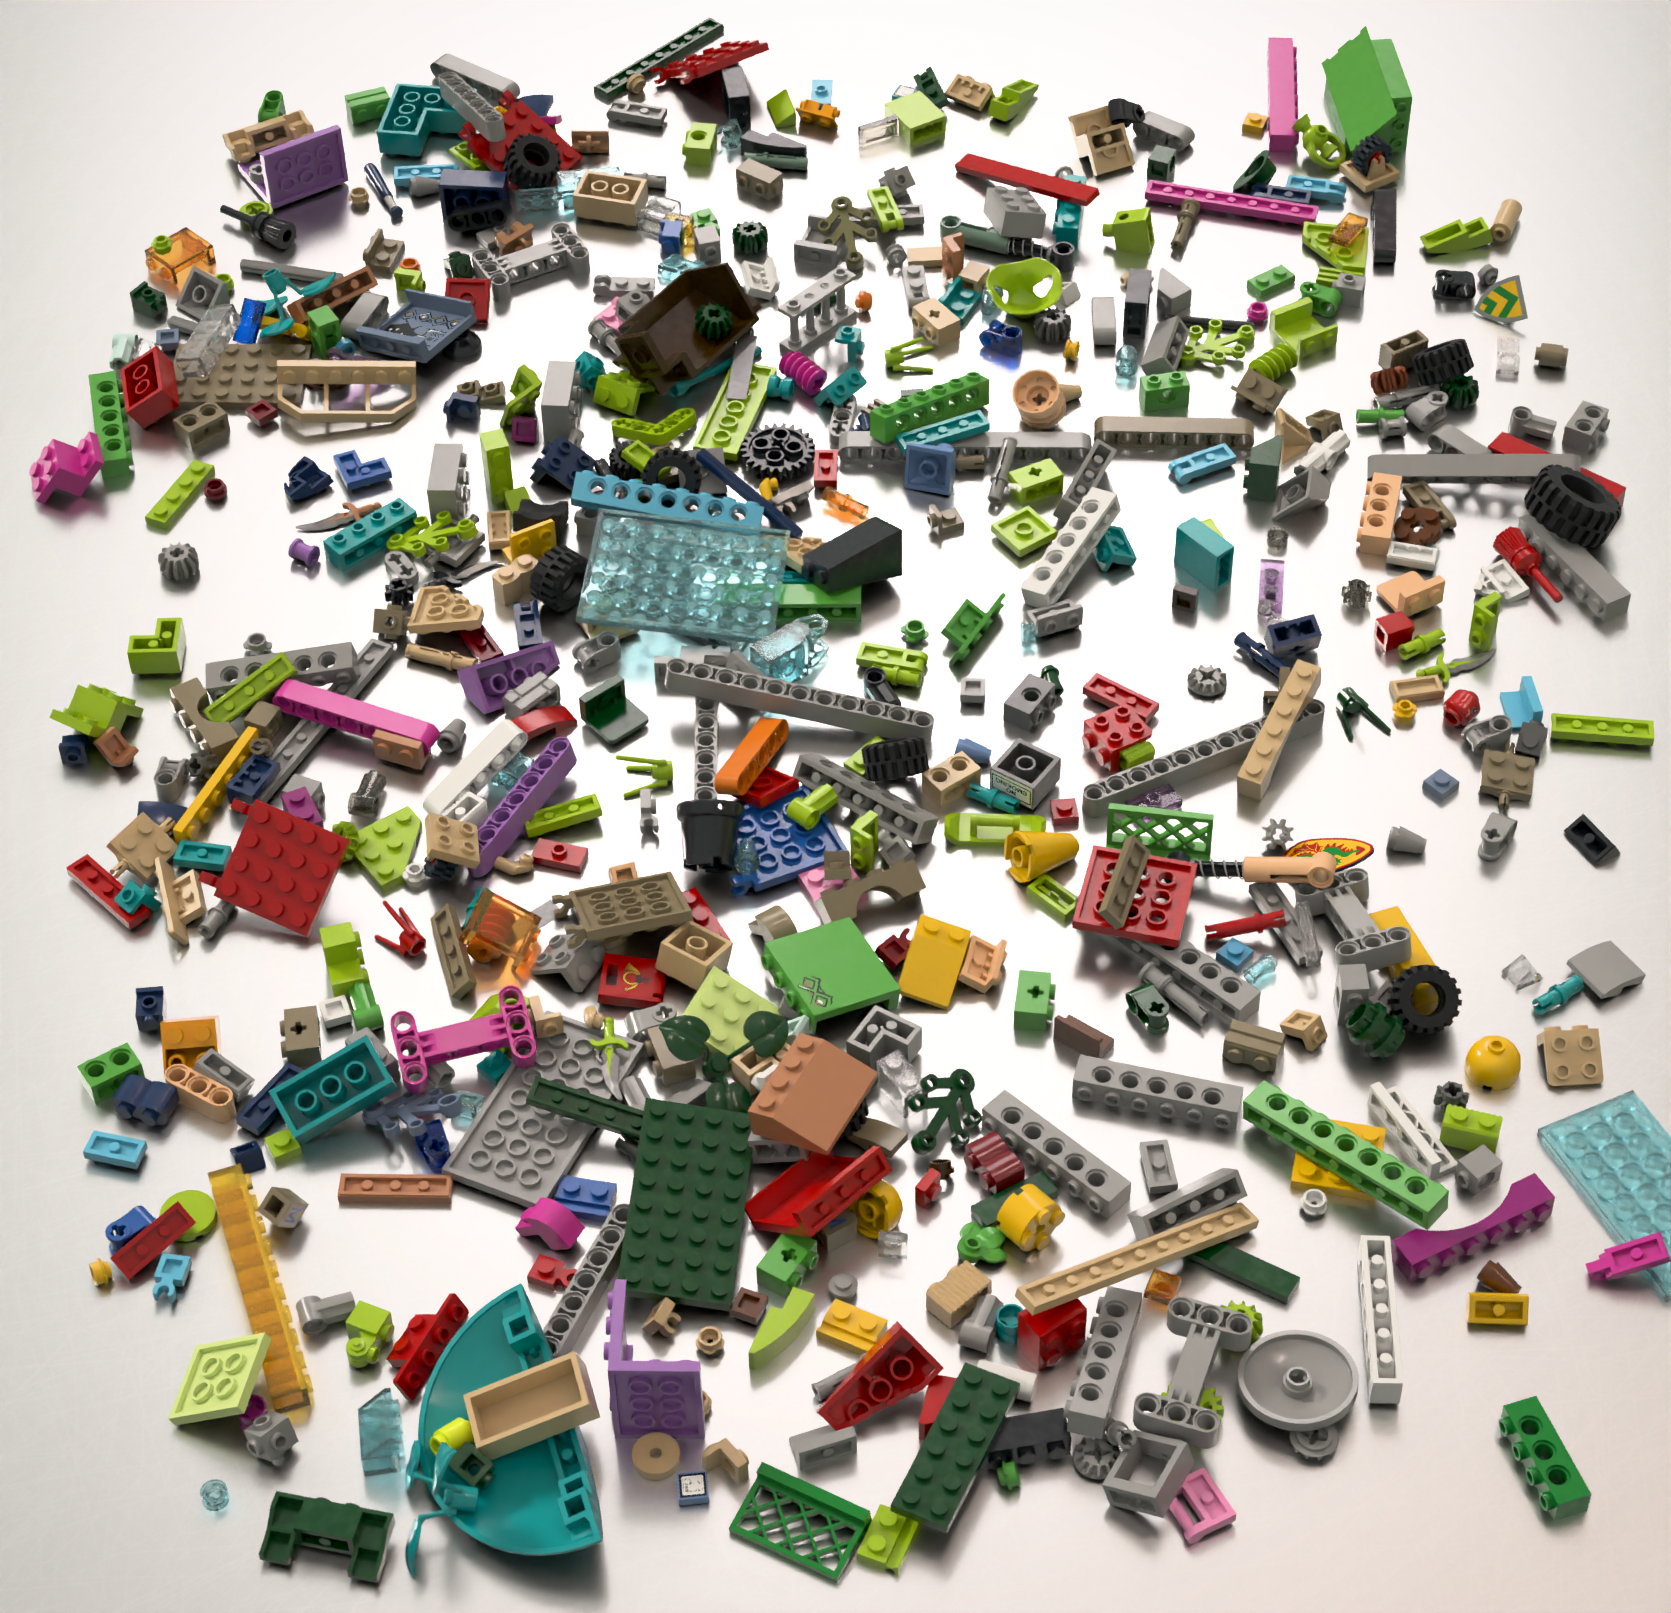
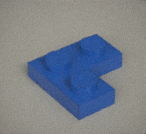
M355 449L333 455L334 464L347 490L392 478L391 469L384 457L362 463Z

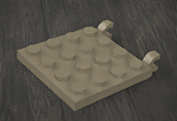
M671 871L568 891L569 895H551L553 904H563L561 908L553 910L555 918L564 917L568 914L570 908H573L580 923L578 926H564L567 935L576 934L574 939L566 940L569 949L581 945L585 938L587 941L601 942L606 940L607 937L617 935L626 937L632 935L633 932L642 930L655 931L667 925L681 926L687 921L693 920L692 911Z

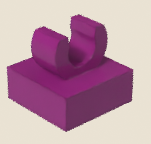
M514 416L511 440L534 443L536 441L537 418Z

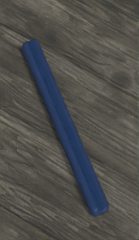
M703 448L697 452V461L744 500L757 502L760 506L764 507L763 515L785 534L789 535L790 538L799 539L803 536V529L706 449Z

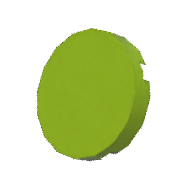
M199 1190L178 1192L169 1197L161 1206L159 1216L178 1201L196 1222L177 1241L196 1240L197 1236L208 1234L216 1224L218 1215L214 1200L208 1194Z

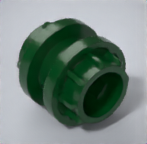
M1371 1001L1360 1004L1350 1015L1346 1023V1028H1348V1033H1350L1349 1039L1355 1045L1365 1042V1052L1369 1056L1387 1058L1400 1047L1405 1038L1402 1020L1396 1015L1385 1017L1387 1008L1380 1002L1373 1004Z

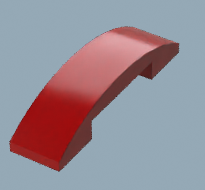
M565 706L539 708L511 720L527 733L528 740L550 729L557 734L578 724L577 719Z

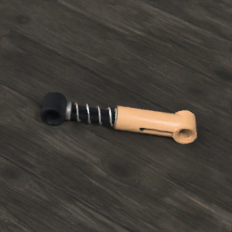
M1173 851L1167 856L1170 859L1198 863L1195 879L1197 877H1203L1204 879L1215 877L1218 880L1220 877H1227L1231 880L1233 877H1239L1241 880L1244 879V882L1310 883L1312 886L1321 889L1327 888L1333 883L1337 864L1335 857L1328 852H1317L1312 857L1245 856L1242 862H1237V859H1235V862H1225V859H1223V862H1213V859H1211V862L1201 861V859L1197 861L1191 859L1183 851ZM1164 879L1167 884L1172 883L1171 880Z

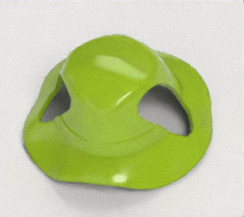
M1031 258L995 266L987 276L986 288L992 296L995 305L1000 310L1018 318L1028 319L1056 304L1062 294V277L1058 268L1051 262L1042 258ZM1051 276L1053 281L1048 293L1044 297L1037 296L1033 291L1034 286ZM994 287H1000L1008 292L1006 304L997 294Z

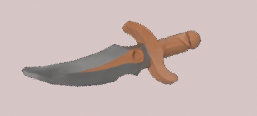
M344 502L342 507L349 510V512L336 513L313 523L295 526V528L301 530L330 529L342 523L348 524L351 520L356 522L361 519L360 517L371 514L381 508L382 505L380 502H375L374 504L371 503L357 508L351 503Z

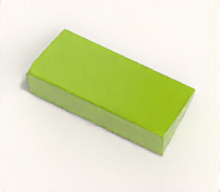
M787 89L780 91L766 101L776 128L796 124V110Z

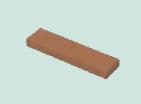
M341 1173L337 1197L338 1202L451 1204L454 1180L450 1175Z

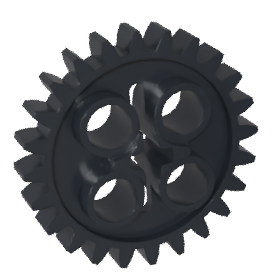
M773 423V427L764 424L763 430L756 427V433L750 431L749 437L743 438L744 443H741L740 458L742 459V464L746 465V470H753V475L761 473L762 479L767 475L770 476V479L778 476L780 480L783 479V476L792 479L793 473L800 476V470L807 471V466H812V460H814L815 444L813 443V438H809V432L803 433V428L795 430V425H791L788 428L785 423L781 427H778L776 423Z

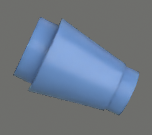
M965 737V740L958 738L954 755L963 751L975 763L989 764L992 750Z

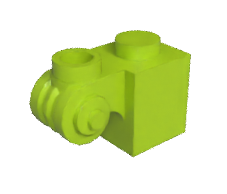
M359 1300L345 1322L349 1338L346 1344V1352L350 1365L360 1368L368 1365V1363H376L380 1355V1349L385 1341L388 1342L392 1338L395 1327L392 1322L391 1311Z

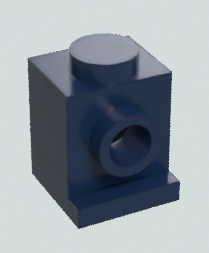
M163 986L136 988L135 1018L139 1030L160 1029V1022L167 1019V1000Z

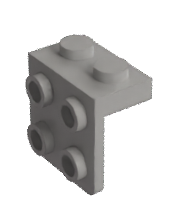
M557 934L549 940L545 950L536 957L535 963L530 970L534 975L561 973L574 992H582L603 964L607 951L600 942L587 941L586 938L583 939L578 947L569 949L566 940L574 939L576 934Z

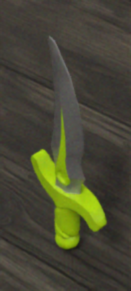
M1493 648L1475 656L1454 658L1448 663H1444V653H1440L1437 657L1436 665L1417 670L1416 677L1438 674L1444 679L1442 685H1446L1449 682L1450 673L1473 669L1483 664L1492 657L1496 649Z
M606 1017L604 1019V1039L595 1041L591 1038L589 1042L594 1049L602 1050L603 1064L601 1067L605 1083L610 1092L618 1100H622L623 1097L618 1079L620 1057L616 1052V1048H622L626 1051H629L630 1048L626 1041L615 1038L614 1019Z

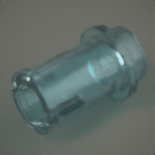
M1270 953L1261 954L1258 961L1243 970L1244 978L1248 983L1255 984L1256 981L1267 973L1275 972L1278 966L1277 960Z

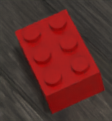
M157 346L120 369L126 413L143 429L156 423L161 417L180 406L174 363Z

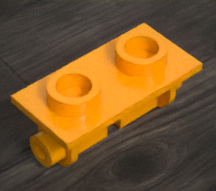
M805 99L801 100L800 108L795 107L800 119L810 123L814 121L823 127L829 128L832 126L838 128L835 118L840 117L841 111L835 106L823 104L821 110H819L820 102Z

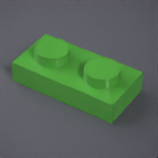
M1280 264L1248 279L1247 288L1262 298L1294 283L1295 274Z

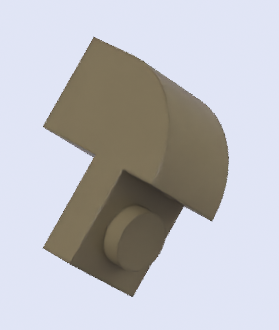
M779 905L754 916L756 920L748 923L751 933L762 935L765 942L798 933L791 917Z

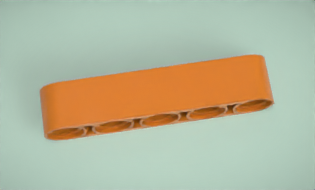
M760 718L716 774L714 786L717 794L743 796L787 739L789 726L786 719Z

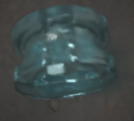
M1029 621V624L1020 622L1022 644H1025L1026 641L1035 643L1033 621Z
M218 1479L207 1481L200 1489L202 1503L207 1510L219 1511L227 1506L230 1496L227 1486L223 1481ZM215 1492V1494H220V1496L215 1499L210 1494Z

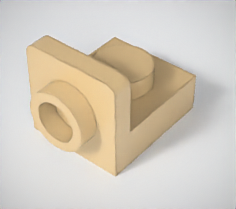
M1295 1009L1279 1024L1282 1033L1302 1038L1306 1050L1311 1052L1328 1036L1321 1015Z

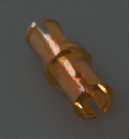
M830 486L826 487L823 491L822 500L837 506L840 511H847L860 519H864L867 516L869 506L853 499L852 495L848 493L843 494Z

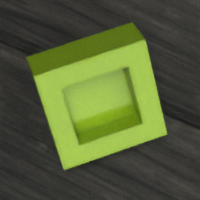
M289 1128L264 1138L265 1145L275 1164L302 1154L301 1147Z

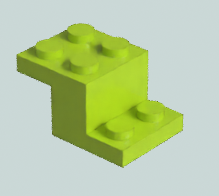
M89 683L88 687L78 684L69 708L64 707L63 711L53 709L49 718L84 734L99 738L111 726L116 727L120 732L127 715L141 718L144 709L135 705L136 700L123 695L120 696L116 694V691L109 688L100 687Z

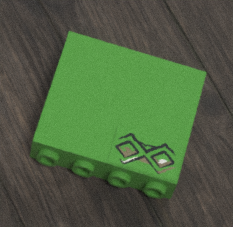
M850 917L765 942L764 952L761 956L764 969L770 972L776 987L781 988L786 995L789 1006H794L797 1010L798 1017L806 1015L809 1018V1031L811 1034H815L818 1021L882 1001L888 1010L898 1007L901 988Z

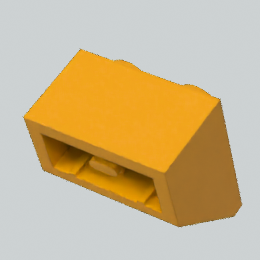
M219 1015L167 1019L160 1022L164 1075L167 1068L174 1064H183L193 1069L195 1062L211 1048L221 1054L222 1042Z

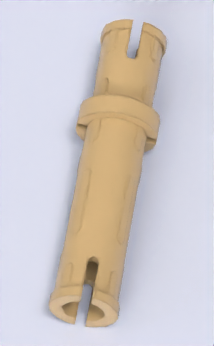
M409 643L405 650V657L408 659L443 666L449 671L461 670L478 664V659L459 655L455 651L444 652Z

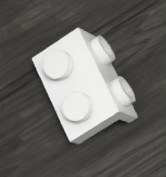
M768 256L764 266L743 261L740 268L747 294L755 298L760 297L771 300L774 294L779 291L781 284L773 257Z

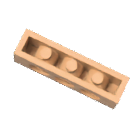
M1374 472L1372 482L1367 481L1365 495H1369V497L1364 496L1362 510L1366 512H1361L1359 526L1363 528H1358L1356 542H1360L1359 552L1387 556L1398 506L1402 476Z

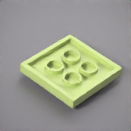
M713 966L682 1015H691L703 1020L710 1029V1037L704 1044L708 1046L709 1051L713 1054L719 1053L726 1057L749 1042L743 1033V1026L748 1016L757 1011H768L777 1015L780 1013L778 1011L779 1007Z
M264 1332L196 1345L168 1419L176 1426L244 1414L266 1357L271 1338Z

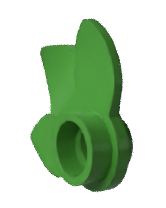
M969 1222L961 1228L959 1232L961 1239L957 1244V1251L961 1260L976 1263L982 1259L988 1263H999L1007 1259L1006 1253L999 1248L1004 1243L1006 1236L996 1227L982 1229L976 1222Z

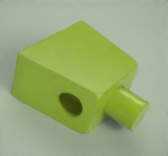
M1150 207L1118 211L1112 224H1103L1102 236L1114 237L1115 247L1118 250L1151 254L1155 238Z

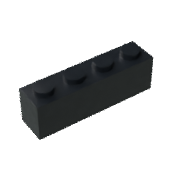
M1058 1408L1006 1417L980 1470L1001 1468L1002 1461H1005V1463L1015 1461L1016 1464H1030L1036 1460L1059 1459L1065 1455H1071L1072 1438L1070 1432L1067 1431V1420L1063 1418L1064 1409Z

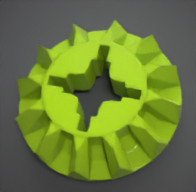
M252 201L244 204L239 209L240 212L250 216L256 215L260 211L273 215L272 206L263 201Z
M340 821L339 824H333L331 832L352 840L343 859V862H346L357 851L359 833L353 823Z

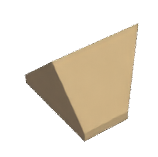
M1279 407L1276 410L1274 437L1283 435L1280 459L1283 465L1309 449L1313 444V440L1307 427Z

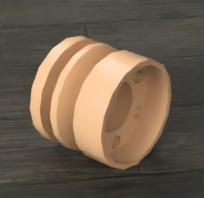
M1041 369L1029 370L1020 375L1015 381L1012 397L1019 415L1026 425L1042 430L1051 428L1059 423L1066 411V399L1061 391L1059 382L1053 374Z

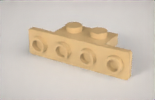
M157 857L155 859V875L159 880V894L164 903L163 913L168 923L166 929L173 940L177 939L185 946L189 943L186 924L207 912L202 885L198 881L199 874L192 869L176 879L174 869L161 857Z

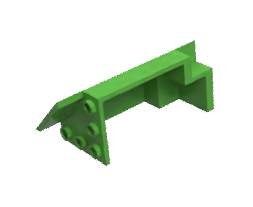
M1364 26L1358 36L1353 40L1349 39L1337 49L1338 52L1333 57L1327 58L1321 63L1326 76L1324 96L1337 136L1344 144L1346 154H1352L1353 151L1357 150L1355 146L1361 144L1359 141L1362 139L1365 141L1366 136L1371 137L1373 134L1375 136L1378 135L1387 142L1392 151L1406 150L1413 99L1392 38L1371 40L1367 27Z

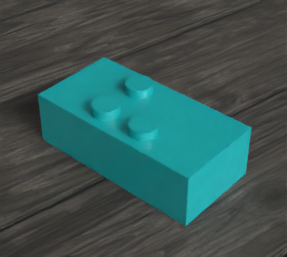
M365 1035L269 1090V1093L293 1137L300 1145H303L398 1090V1087L373 1042Z

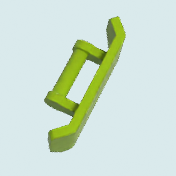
M950 812L945 816L944 836L953 844L960 846L1004 847L1007 835L1012 834L1014 831L1046 832V819L1041 815Z

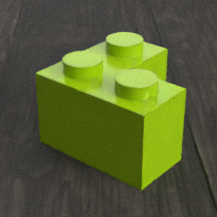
M182 617L157 618L155 635H130L127 656L132 674L181 673L186 645V634Z
M351 922L319 928L334 997L345 995L346 1000H350L348 989L354 983L363 981L366 984H370L367 968H361V965L365 964L362 949H357L362 947L359 931L353 932Z

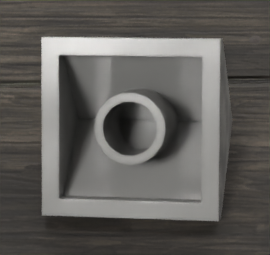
M193 266L175 306L209 324L231 309L227 283Z

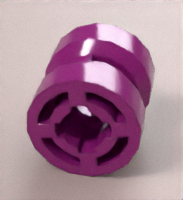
M251 1395L245 1413L238 1414L243 1432L253 1424L256 1418L268 1413L266 1402L261 1396Z

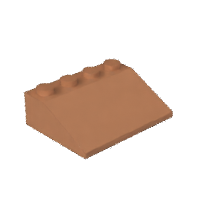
M799 1033L748 1109L752 1132L758 1136L828 1155L876 1081L878 1072L824 1039Z

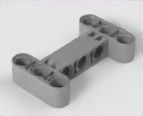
M556 223L551 228L552 240L498 258H495L487 249L475 250L471 255L473 271L477 279L491 280L490 297L494 301L505 302L511 298V284L565 266L575 275L582 276L588 274L591 269L588 248L567 223Z
M1351 868L1336 872L1333 883L1327 888H1316L1310 883L1297 884L1295 886L1296 912L1304 917L1326 913L1345 940L1339 942L1335 947L1336 969L1338 965L1365 964L1366 971L1370 972L1409 960L1412 955L1411 932L1403 926H1395L1380 930L1361 904V902L1369 898L1368 872L1362 868Z
M1179 1296L1173 1298L1168 1304L1167 1327L1173 1334L1186 1337L1187 1339L1166 1397L1150 1392L1139 1394L1134 1400L1133 1423L1137 1429L1143 1432L1171 1439L1178 1438L1187 1442L1188 1445L1208 1449L1217 1444L1220 1427L1219 1415L1210 1409L1199 1406L1219 1347L1238 1352L1244 1351L1249 1347L1252 1320L1248 1315L1238 1311Z

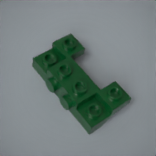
M276 1491L270 1506L267 1528L259 1551V1557L263 1561L290 1565L297 1544L349 1554L352 1557L347 1569L348 1577L378 1583L387 1559L386 1549L395 1526L394 1514L362 1508L354 1503L341 1504L331 1502L323 1497L315 1499Z

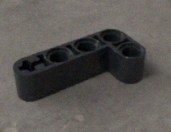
M1374 188L1370 211V220H1372V261L1374 263H1395L1397 251L1396 189Z

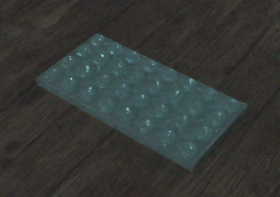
M1633 1090L1538 1128V1138L1620 1244L1659 1232L1662 1235L1671 1260V1137ZM1671 1262L1643 1270L1644 1275L1665 1302L1671 1301Z

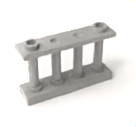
M838 266L780 305L778 311L790 318V335L779 342V350L784 353L799 351L804 354L838 331L840 325L845 326L857 318V310L845 304V286L856 279V274L842 266ZM836 292V304L830 308V296ZM821 303V314L814 319V307ZM805 313L806 325L799 329V317Z

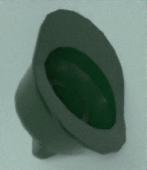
M1263 150L1253 159L1249 167L1235 181L1233 189H1239L1245 184L1253 186L1255 183H1270L1277 169L1268 158L1269 150Z

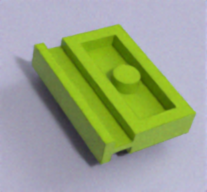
M880 1504L857 1551V1560L884 1570L888 1568L893 1570L895 1574H899L921 1523L891 1512V1507Z

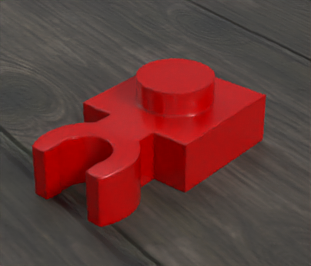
M539 1254L527 1275L528 1283L554 1291L557 1285H559L565 1291L577 1269L566 1270V1262Z

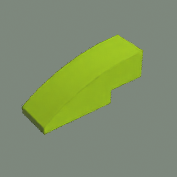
M1019 79L1002 87L1001 95L991 99L988 116L1003 121L1012 119L1032 99L1039 89V84Z
M1482 216L1465 224L1458 219L1419 236L1428 253L1465 251L1493 242L1490 229Z
M793 1287L782 1309L770 1307L748 1351L749 1369L756 1370L770 1362L800 1335L815 1312L814 1293Z

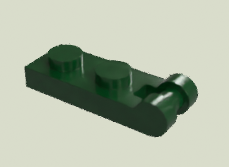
M931 66L926 68V71L922 74L913 76L919 90L937 108L942 109L950 104Z

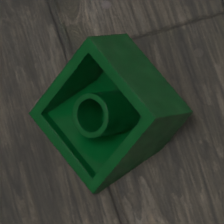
M1277 435L1252 447L1251 457H1246L1244 471H1249L1248 475L1244 474L1243 489H1247L1246 499L1275 501L1283 435Z

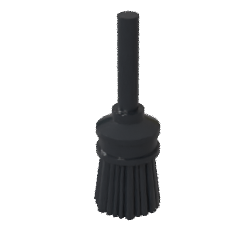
M226 205L220 207L221 213L249 224L252 236L268 241L279 249H288L297 237L294 223L276 219L275 216L264 211L250 216Z

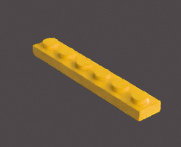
M250 726L246 728L175 825L173 833L178 846L181 840L194 841L202 826L209 821L215 808L222 803L227 793V783L240 771L243 763L247 762L254 754L251 752L252 748L249 745L253 739L259 738L257 728Z

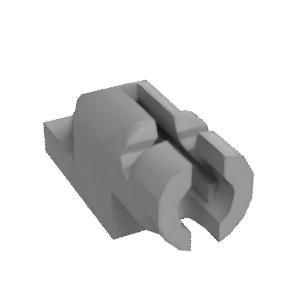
M712 645L703 647L681 646L680 657L655 656V681H665L666 663L673 658H681L725 668L732 648L731 646H718L716 649H713Z

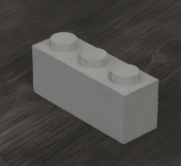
M1178 315L1155 325L1141 363L1142 370L1146 375L1170 373L1177 370L1190 333Z

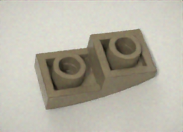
M474 380L457 385V393L479 396L480 405L506 402V387L503 381L481 386L479 380Z
M866 1117V1123L860 1124L861 1129L857 1132H851L852 1135L846 1137L867 1151L873 1146H880L882 1152L892 1158L908 1140V1133L884 1121Z

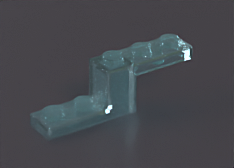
M620 166L558 171L556 175L557 187L515 190L517 213L574 208L573 193L585 170L621 175Z

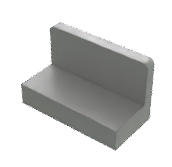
M830 1425L789 1437V1443L800 1470L857 1452V1435L853 1426L835 1431Z

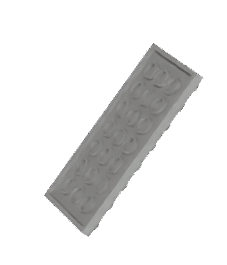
M546 1010V1012H545L544 1014L546 1015V1014H551V1013H555V1012ZM562 1015L563 1033L537 1039L535 1030H533L537 1055L535 1063L528 1068H521L515 1065L514 1062L511 1063L443 1166L442 1175H450L455 1181L528 1208L534 1207L542 1197L552 1199L563 1175H567L596 1127L526 1104V1099L535 1076L613 1101L615 1096L607 1087L602 1074V1050L594 1049L589 1042L591 1038L595 1041L603 1040L604 1029L590 1028L584 1022ZM615 1034V1038L623 1039L630 1048L629 1051L616 1048V1052L620 1057L618 1075L620 1085L629 1076L645 1050L644 1043ZM521 1048L518 1054L527 1055L531 1050Z

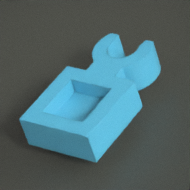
M162 1253L154 1275L155 1282L157 1283L152 1291L155 1301H158L160 1295L164 1292H168L167 1296L170 1303L175 1301V1286L184 1287L192 1265L191 1257Z

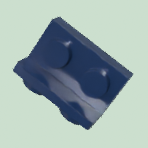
M253 754L247 762L243 763L235 777L227 783L226 792L229 803L232 804L235 797L254 803L280 772V763Z

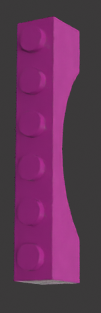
M1533 1173L1512 1183L1501 1205L1491 1215L1478 1223L1447 1231L1414 1229L1393 1239L1391 1244L1392 1261L1409 1282L1416 1278H1424L1437 1268L1451 1265L1458 1258L1472 1255L1490 1243H1498L1503 1237L1513 1232H1521L1528 1225L1536 1221L1546 1220L1552 1214L1555 1196L1541 1179Z

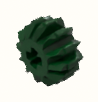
M744 220L743 224L737 223L736 227L733 228L732 243L739 253L746 252L747 255L749 253L756 254L757 251H764V247L768 246V230L761 222L755 223L754 220L751 222Z
M710 302L707 306L701 305L694 319L695 330L699 331L700 336L706 335L708 340L711 337H715L717 340L720 336L726 337L728 332L731 331L733 324L732 312L727 310V306L720 307L719 302L716 305H712Z
M1462 374L1444 381L1440 385V391L1448 395V402L1446 404L1448 407L1454 406L1455 409L1457 407L1466 409L1467 406L1473 407L1479 397L1478 381L1473 380L1472 375L1465 376Z

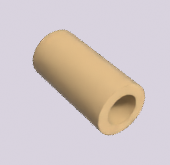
M1506 199L1501 203L1490 228L1493 239L1503 242L1511 237L1522 212V206L1517 200Z

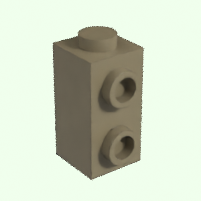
M748 158L736 168V186L771 201L783 191V173Z

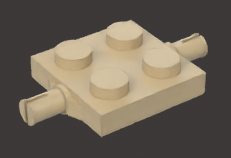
M144 812L137 816L106 846L119 862L110 870V874L113 875L116 872L113 877L119 878L123 872L128 870L144 883L155 873V859L157 857H161L167 862L176 853L178 845L167 834L176 825L175 821L173 820L170 823L172 818L168 817L161 825H158Z

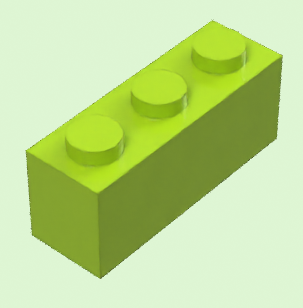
M502 428L479 433L485 487L492 504L504 502V492L514 489L509 444Z

